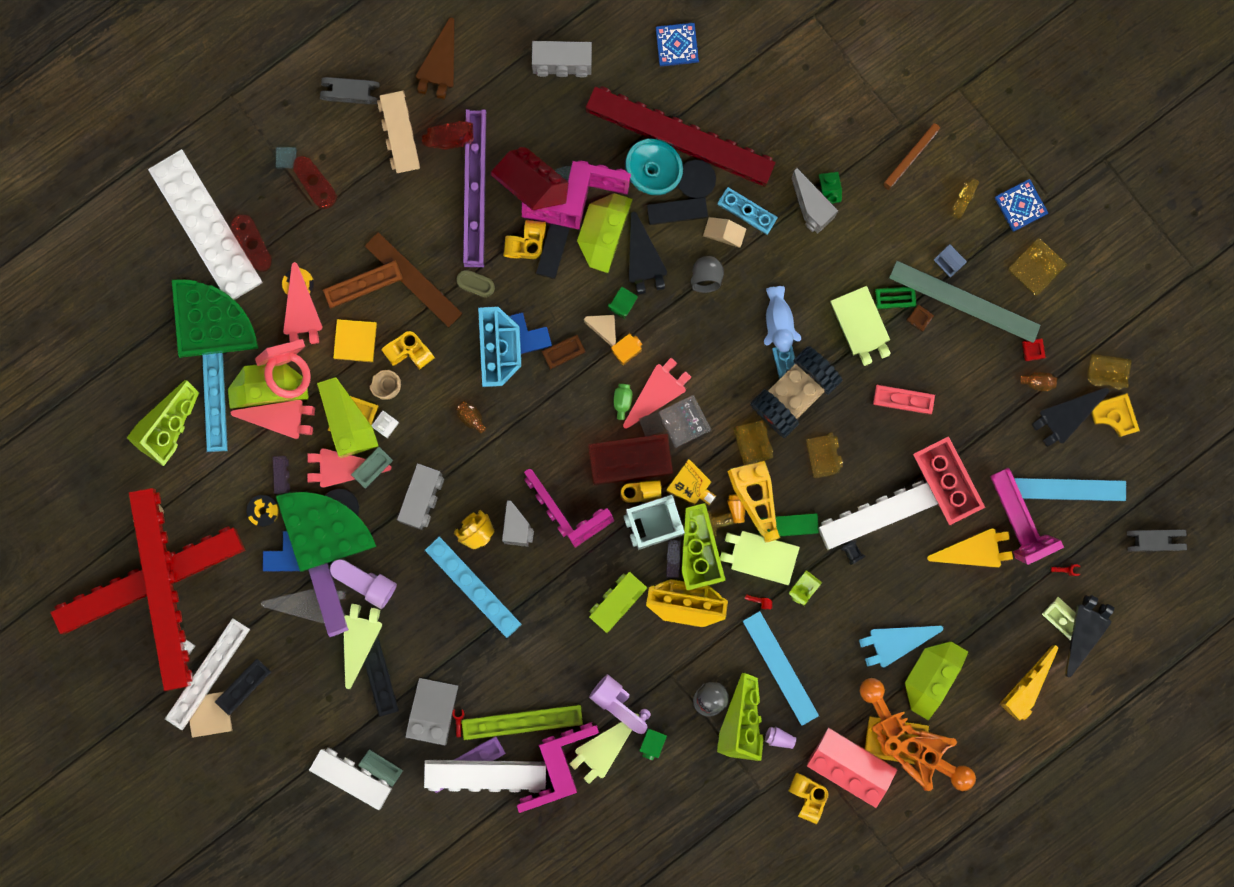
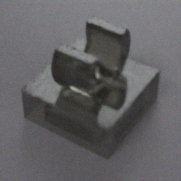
M658 412L639 418L645 438L664 432Z

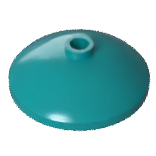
M645 139L636 143L629 150L625 160V170L631 174V183L640 191L650 195H663L672 191L682 178L683 165L679 154L672 146L661 140Z

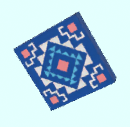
M695 23L656 27L660 66L699 62Z
M1030 179L995 197L1013 232L1048 214Z

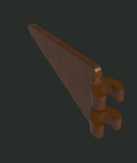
M453 18L448 19L416 74V78L420 80L418 85V93L426 95L428 83L439 85L436 93L437 98L445 100L447 87L452 88L454 86Z

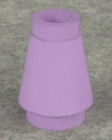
M775 726L774 728L769 727L767 730L765 742L769 743V746L793 749L796 737Z

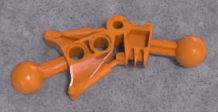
M869 678L862 682L860 686L861 697L864 701L873 704L881 719L871 730L877 733V739L881 744V751L884 755L893 756L902 764L901 767L925 791L933 789L932 776L935 769L950 777L952 785L957 790L967 791L974 786L976 776L970 767L965 765L955 767L941 759L948 748L957 744L956 739L922 730H913L911 724L905 725L908 718L902 719L901 717L905 712L891 715L883 700L885 689L881 681L876 678ZM904 732L908 735L913 734L919 736L909 737L903 741H900L898 739V737ZM909 743H913L915 746L913 754L907 749ZM900 753L914 761L916 769L907 761L905 762L898 754ZM926 753L932 755L933 760L930 764L925 761Z

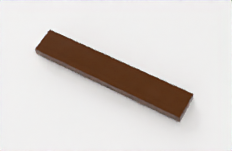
M379 232L365 245L383 265L396 260L403 280L400 281L448 328L463 315Z

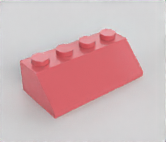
M949 436L913 454L949 525L985 508Z
M830 728L825 732L807 763V767L877 808L897 772L895 767Z

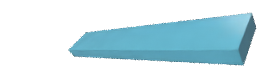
M223 353L203 355L207 452L228 451Z
M1014 478L1023 499L1126 501V481Z
M759 611L743 620L742 622L801 726L818 717L816 709L761 612Z

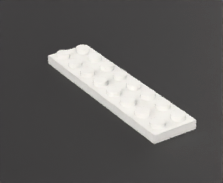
M181 149L149 168L150 174L219 288L235 300L262 284V280L183 150Z

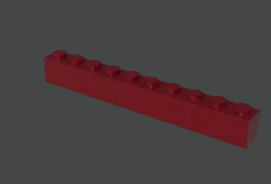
M600 86V88L594 87L586 106L587 113L646 138L664 141L677 151L766 187L776 163L770 156L764 154L759 156L751 148H740L732 140H721L715 133L700 131L701 128L696 125L690 124L688 126L683 124V121L677 117L669 118L664 116L665 113L658 109L652 111L646 108L645 104L638 101L633 103L622 94L614 95L610 93L611 91L603 86Z

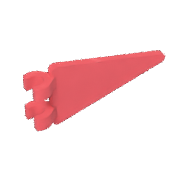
M294 262L291 267L283 332L289 335L290 342L299 340L298 333L309 332L310 343L318 344V331L322 330L323 327L299 266Z
M672 358L664 366L656 365L625 420L624 428H629L685 393L684 385L691 379V376L685 371L676 380L669 373L677 365Z
M301 400L231 411V415L294 439H298L299 434H313V427L301 425L302 414L315 416V408L313 406H303Z
M323 448L320 450V454H308V463H320V474L308 473V482H320V486L324 488L356 480L351 474L366 459L352 455L340 458L336 451ZM389 465L383 472L390 471L391 466Z

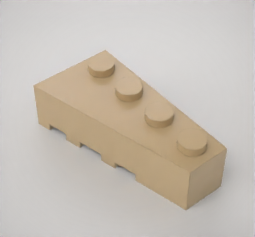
M404 90L380 95V100H377L379 112L383 111L385 119L381 121L383 130L388 131L389 138L386 139L388 151L392 150L393 158H390L392 170L396 169L397 173L420 169Z

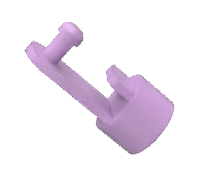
M342 559L334 561L330 567L331 575L335 579L363 594L366 601L380 609L385 607L397 586L395 582L381 574L378 576L373 573L367 574Z
M607 674L596 685L589 698L602 709H607L634 732L639 734L645 733L648 728L645 721L651 716L650 712L647 709H642L638 717L623 705L629 698V693L622 689L623 686Z

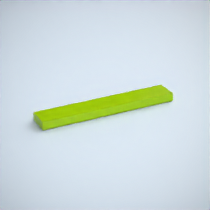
M581 705L462 720L464 740L583 725Z

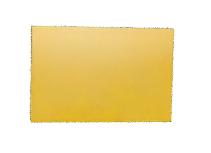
M869 717L865 750L880 759L897 761L893 756H886L882 753L881 744L877 739L878 735L871 730L881 719ZM905 722V725L911 724L913 730L926 732L929 730L927 725ZM904 732L898 737V739L900 741H903L909 737L919 736L913 734L908 735ZM909 743L907 749L912 754L915 752V746L913 743ZM900 753L898 754L905 762L914 764V761Z

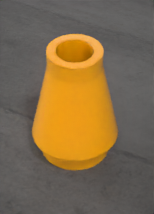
M737 494L729 495L727 502L733 523H744L745 507Z

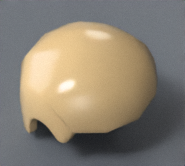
M381 370L373 376L369 387L374 396L382 400H390L399 393L401 380L395 372Z

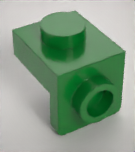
M839 173L819 174V183L823 196L831 204L841 202L842 187Z

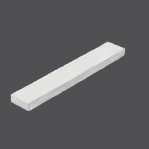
M232 618L193 676V681L190 682L191 686L185 688L165 720L181 730L184 729L250 631L249 628Z

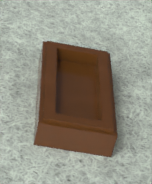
M577 334L542 351L550 370L586 353Z

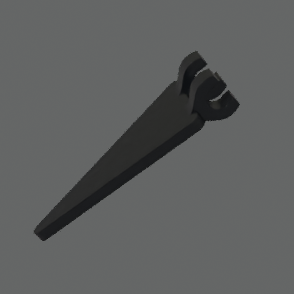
M632 212L630 283H636L638 295L646 293L644 280L655 278L657 291L665 289L663 276L667 275V270L637 213Z
M1103 388L1042 410L1040 412L1042 418L1031 425L1035 430L1040 429L1046 424L1048 425L1053 434L1043 440L1047 447L1057 440L1063 444L1109 393V388Z
M1085 595L1082 605H1078L1076 609L1065 671L1066 677H1071L1111 624V620L1108 618L1112 615L1115 607L1109 604H1101L1098 613L1093 611L1092 609L1098 602V598L1093 595Z

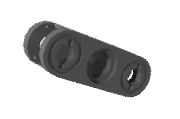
M329 77L321 79L322 86L332 88V91L320 92V99L378 104V98L370 96V90L379 89L380 83Z
M1186 530L1127 531V536L1135 537V546L1127 547L1130 552L1187 550V544H1172L1171 538L1187 536Z

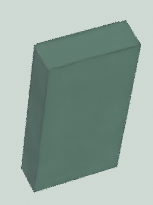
M378 447L351 476L366 489L393 460Z
M371 750L366 753L359 764L361 768L386 781L392 787L403 772L402 769Z

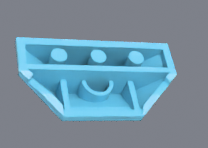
M499 307L478 308L482 387L503 386L521 367L520 329Z

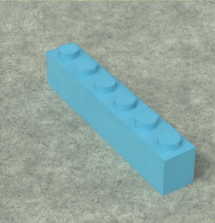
M440 537L425 549L432 559L506 638L522 625Z

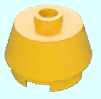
M479 510L477 515L473 512L462 521V528L460 530L456 529L454 532L458 542L472 549L486 545L494 533V528L488 514H484L481 510Z

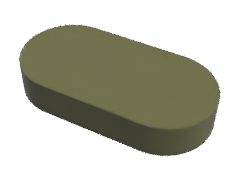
M464 270L457 276L458 286L462 290L477 296L487 298L495 291L494 283L490 278L475 272Z

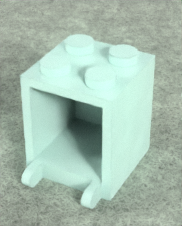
M672 495L627 509L626 515H624L627 528L631 527L633 534H630L633 547L637 546L638 550L682 536L685 533ZM639 518L641 519L646 534V537L641 539L639 537L634 520Z

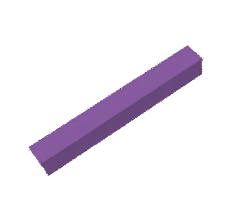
M466 109L464 267H484L486 110L470 111Z

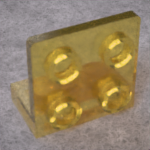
M1038 238L1009 268V271L1037 296L1067 264Z
M830 432L826 436L806 440L814 479L838 474L841 467H843L841 455L837 456L836 450L839 448L837 436H833V432Z

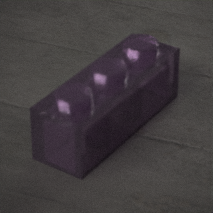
M286 456L273 457L274 494L276 495L287 494L290 491V483H288L290 473L287 471L289 459Z

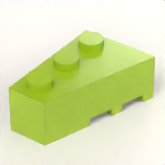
M631 572L627 575L623 573L616 581L618 585L615 589L612 590L610 588L603 595L605 600L600 605L596 603L589 611L591 613L589 618L606 633L612 629L647 590V587Z

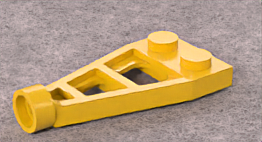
M765 461L730 469L728 474L733 489L761 536L763 535L765 543L779 539L780 535L776 528L771 478ZM759 484L762 488V499L753 501L747 493L746 488L748 486ZM765 505L768 518L761 520L755 507Z

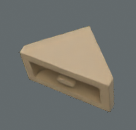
M709 217L703 237L741 248L746 228L728 219Z
M614 315L585 317L584 323L611 347L616 344Z

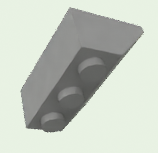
M507 501L502 541L504 544L528 547L529 542H533V528L530 527L527 520L512 501Z

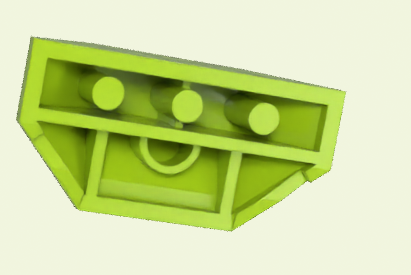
M613 193L589 204L577 242L590 268L609 273L633 199Z
M266 364L244 366L228 388L230 409L295 400H309L308 388L303 394L295 398H283L273 393L265 381L264 371ZM287 364L274 366L272 371L274 382L284 390H294L302 382L303 377Z
M953 642L928 647L923 650L905 681L911 711L926 720L932 717L959 674L968 651Z

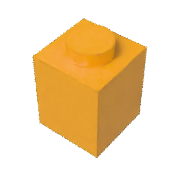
M629 333L612 346L611 351L620 363L624 365L642 351L640 347L642 343L636 335L632 337Z

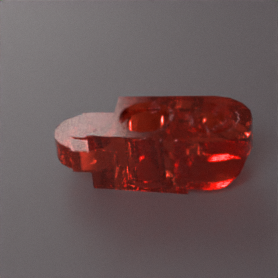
M461 121L427 128V134L422 136V144L428 146V148L434 147L444 150L464 147L465 144H470L474 139L473 123Z
M304 156L297 157L293 163V170L315 205L320 209L332 207L337 200L333 187L309 158ZM311 178H318V183L316 185H309V180ZM327 193L328 196L326 199H321V194Z
M247 215L235 217L231 223V230L254 269L262 272L267 271L271 267L272 258L256 224ZM241 223L246 224L245 230H240L239 225ZM251 241L258 242L257 248L253 250L249 249L248 245Z

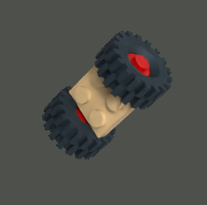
M809 346L793 360L795 365L769 390L764 389L750 403L756 413L783 438H786L799 425L797 419L823 393L829 395L843 381L834 367L820 353Z

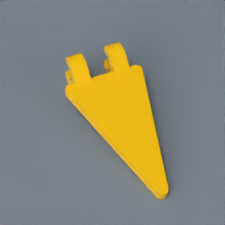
M989 529L929 555L927 559L932 562L1000 567L1001 561L1012 560L1013 556L1012 551L999 553L997 542L1009 540V533L1002 532L996 534L995 529Z

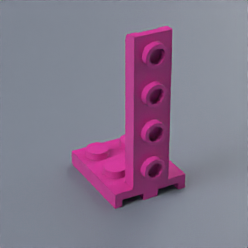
M1009 468L990 476L1021 545L1019 549L1013 551L1017 560L1029 565L1064 548L1061 540L1050 535L1039 536Z
M528 469L524 472L527 476L524 480L529 488H535L538 492L535 495L541 505L546 504L549 509L546 511L552 521L557 520L560 525L557 527L563 537L567 535L575 548L614 522L608 508L605 510L600 509L593 514L592 519L580 522L576 526L577 529L573 530L533 470Z

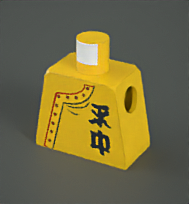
M689 459L666 490V492L692 505H695L699 499L710 505L716 495L707 490L711 481Z

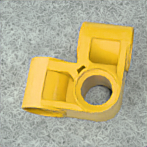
M526 220L524 238L518 236L505 237L503 256L508 258H539L542 254L546 222ZM530 245H537L538 250L535 253H529L528 247Z
M411 331L405 332L382 348V352L393 366L400 363L408 355L419 370L435 359L427 346ZM409 336L415 337V343L412 346L405 344V340Z
M660 480L626 484L620 491L621 499L628 503L651 502L660 499ZM626 488L634 490L635 496L633 498H627L624 495Z
M796 773L788 791L801 798H806L798 817L817 824L827 801L828 791L823 785ZM818 788L824 790V796L821 799H816L813 796L814 791Z

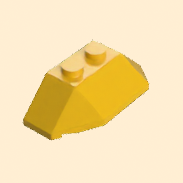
M670 579L656 586L649 587L646 606L664 621L705 627L725 620L728 600L722 598L710 586L687 591L685 582Z

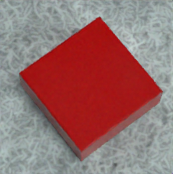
M1036 339L1034 343L1030 341L1022 342L1025 362L1046 358L1043 339Z

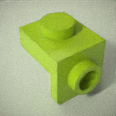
M806 570L792 587L789 594L796 603L805 605L822 582Z

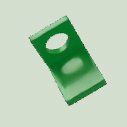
M621 287L612 303L608 305V310L625 320L638 296Z

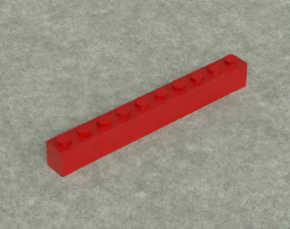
M154 488L129 492L164 691L188 687L191 686L190 682L193 681L192 671L188 670L189 653L188 650L184 649L183 642H186L184 630H181L180 627L182 614L180 610H177L176 605L179 602L177 590L174 591L173 588L175 575L174 571H170L169 563H172V558L165 544L168 543V536L166 531L163 532L162 527L165 519L158 505L161 504L160 493L156 492Z
M228 526L219 530V534L214 537L208 535L200 539L201 543L195 546L193 543L182 548L183 551L180 553L171 552L172 563H169L170 571H174L175 583L246 551L235 528L230 529ZM139 568L127 573L128 577L123 579L121 577L109 581L110 585L104 588L102 585L91 590L92 593L87 596L81 594L73 598L74 602L69 604L64 602L55 606V610L50 613L59 633L66 634L146 597L143 570L139 571Z

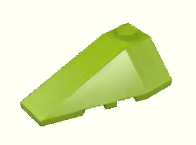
M184 380L138 422L127 439L141 452L164 466L176 451L178 446L176 442L180 432L183 433L184 422L186 417L191 414L199 392L187 380Z
M746 673L741 674L719 733L718 753L734 758L761 761L763 734L759 732V723L762 720L761 716H758L757 705L760 703L758 678Z

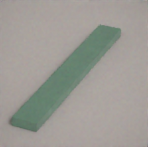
M896 261L889 277L896 282L1034 343L1041 326L899 261Z

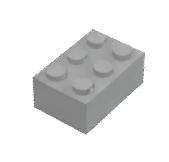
M532 41L533 74H537L540 77H546L548 74H556L558 77H567L568 74H576V77L591 75L592 42Z
M417 463L397 519L400 523L420 530L428 527L431 519L429 515L430 508L434 509L438 499L435 494L437 489L441 490L444 483L443 474L440 471Z

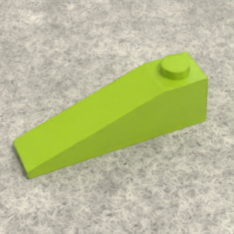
M335 377L317 383L338 457L344 458L379 447L373 427L339 380Z
M703 503L686 508L682 574L687 591L726 581L706 504Z

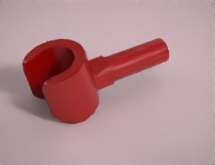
M1080 565L1051 567V572H1064L1070 576H1079L1080 574L1073 573V568L1080 567Z
M745 596L746 600L761 603V609H772V600L769 598Z
M454 709L452 715L456 720V737H461V724L465 713L462 709V716L456 717Z

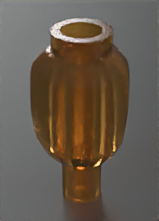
M1034 372L1029 376H1021L1020 383L1028 384L1034 390L1050 391L1052 388L1056 389L1057 377H1053L1051 373Z
M463 401L456 408L458 418L467 427L476 428L480 434L487 429L482 424V415L472 403Z

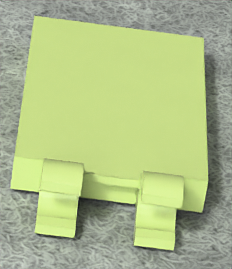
M867 286L830 301L853 356L859 354L864 366L872 362L868 352L877 348L882 359L890 356V351L885 344L890 341V338Z
M742 531L740 536L727 532L725 541L735 543L733 554L721 551V561L733 563L732 570L789 585L799 546L778 540L765 543L763 536Z

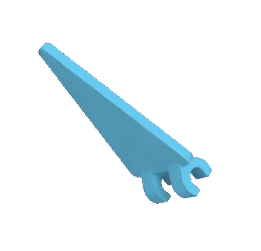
M943 627L873 629L870 631L871 636L859 640L861 647L874 644L877 653L875 656L866 658V664L871 666L880 663L881 667H886L942 632Z

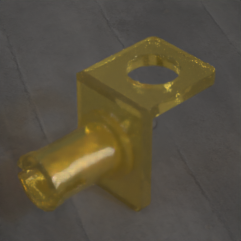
M707 511L714 538H717L716 531L718 528L734 524L733 519L724 521L725 519L732 518L731 512L713 517L710 511Z

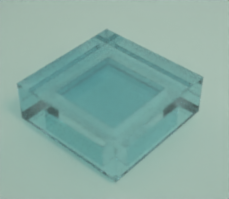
M276 147V168H296V147Z

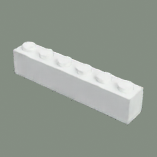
M923 480L912 485L913 489L908 491L905 488L894 492L895 496L889 499L887 495L876 499L877 504L869 506V503L857 507L859 511L851 514V511L840 514L841 519L833 521L830 518L821 522L822 526L819 527V532L826 549L829 550L937 505L938 503L928 483L924 484Z
M425 760L424 788H428L429 791H440V788H448L449 791H460L461 788H466L471 792H479L481 789H489L490 792H500L501 789H509V792H521V789H529V792L538 793L541 790H545V762Z

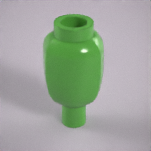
M619 384L618 388L614 391V408L618 411L617 419L625 420V412L631 407L633 392L629 384Z

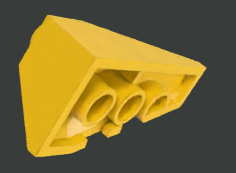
M1052 645L1001 701L1000 705L1016 720H1025L1032 713L1030 709L1035 704L1057 653L1058 647L1056 645Z

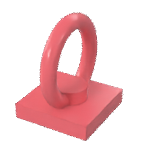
M303 339L267 348L255 358L257 366L266 364L264 371L266 384L273 393L280 397H298L309 386L311 378L309 367L297 355L305 347ZM293 361L302 371V382L294 390H284L274 382L272 371L274 366H280Z

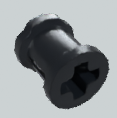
M856 539L840 548L850 560V565L865 557L857 547Z

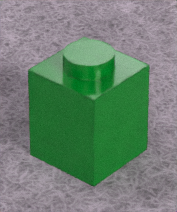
M648 728L639 750L643 752L642 757L653 760L654 757L659 758L667 735Z

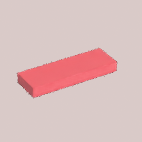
M876 385L873 405L931 415L935 395Z

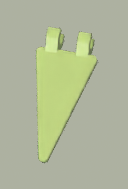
M351 604L350 616L345 615L349 629L344 632L345 687L347 689H351L382 628V623L378 622L381 611L379 609L371 608L369 620L358 618L361 606Z
M623 722L610 728L575 750L578 756L570 765L576 769L584 761L592 769L583 778L588 784L597 776L604 778L632 729Z

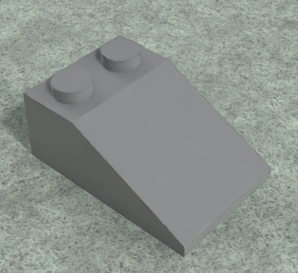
M797 168L794 170L791 179L803 218L806 221L805 225L811 232L815 231L818 234L835 218L838 210Z
M419 678L406 738L441 745L447 744L458 690L457 685Z

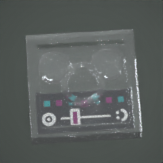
M694 395L658 412L675 448L711 431Z

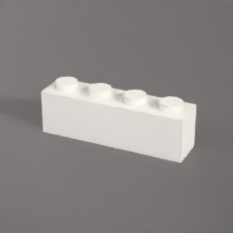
M330 748L326 750L321 749L309 771L380 810L392 790L389 784L384 780H377L372 777V774L366 769L362 768L360 770L354 766L355 762L346 757L342 760L337 757L338 753Z

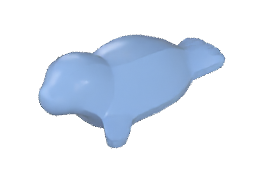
M769 287L766 289L770 298L766 312L768 335L764 339V344L767 346L773 342L781 352L785 353L790 350L793 340L799 342L801 336L794 329L791 309L783 299L785 287Z

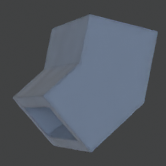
M948 245L934 259L950 278L967 262L951 245Z

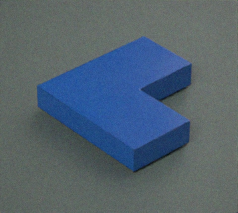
M523 313L509 316L520 329L521 354L552 346L547 327L528 331Z
M283 531V551H263L264 572L300 571L287 531Z

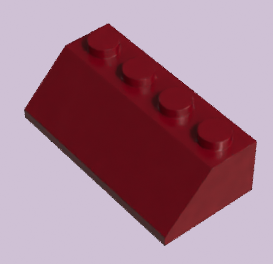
M520 147L509 151L491 171V176L531 210L566 204L569 182L528 148Z

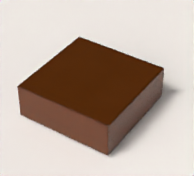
M918 304L907 319V322L923 332L934 315Z

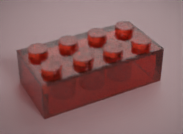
M668 434L588 444L594 486L673 474Z

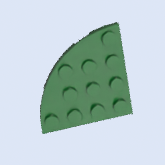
M172 280L179 358L258 349L256 334L249 318L240 305L228 294L212 285L209 286L194 280Z
M295 492L276 496L300 572L377 547L372 534L363 521L351 509L337 500L308 492Z

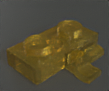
M972 178L970 183L965 182L958 195L961 197V200L957 199L952 208L955 211L953 217L960 219L968 203L973 200L974 192L979 184V181Z

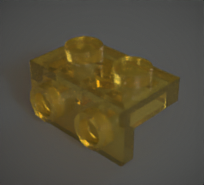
M1091 354L1087 378L1094 386L1110 385L1115 389L1128 388L1131 359Z
M763 420L734 428L744 466L773 458V449L769 443L767 428Z

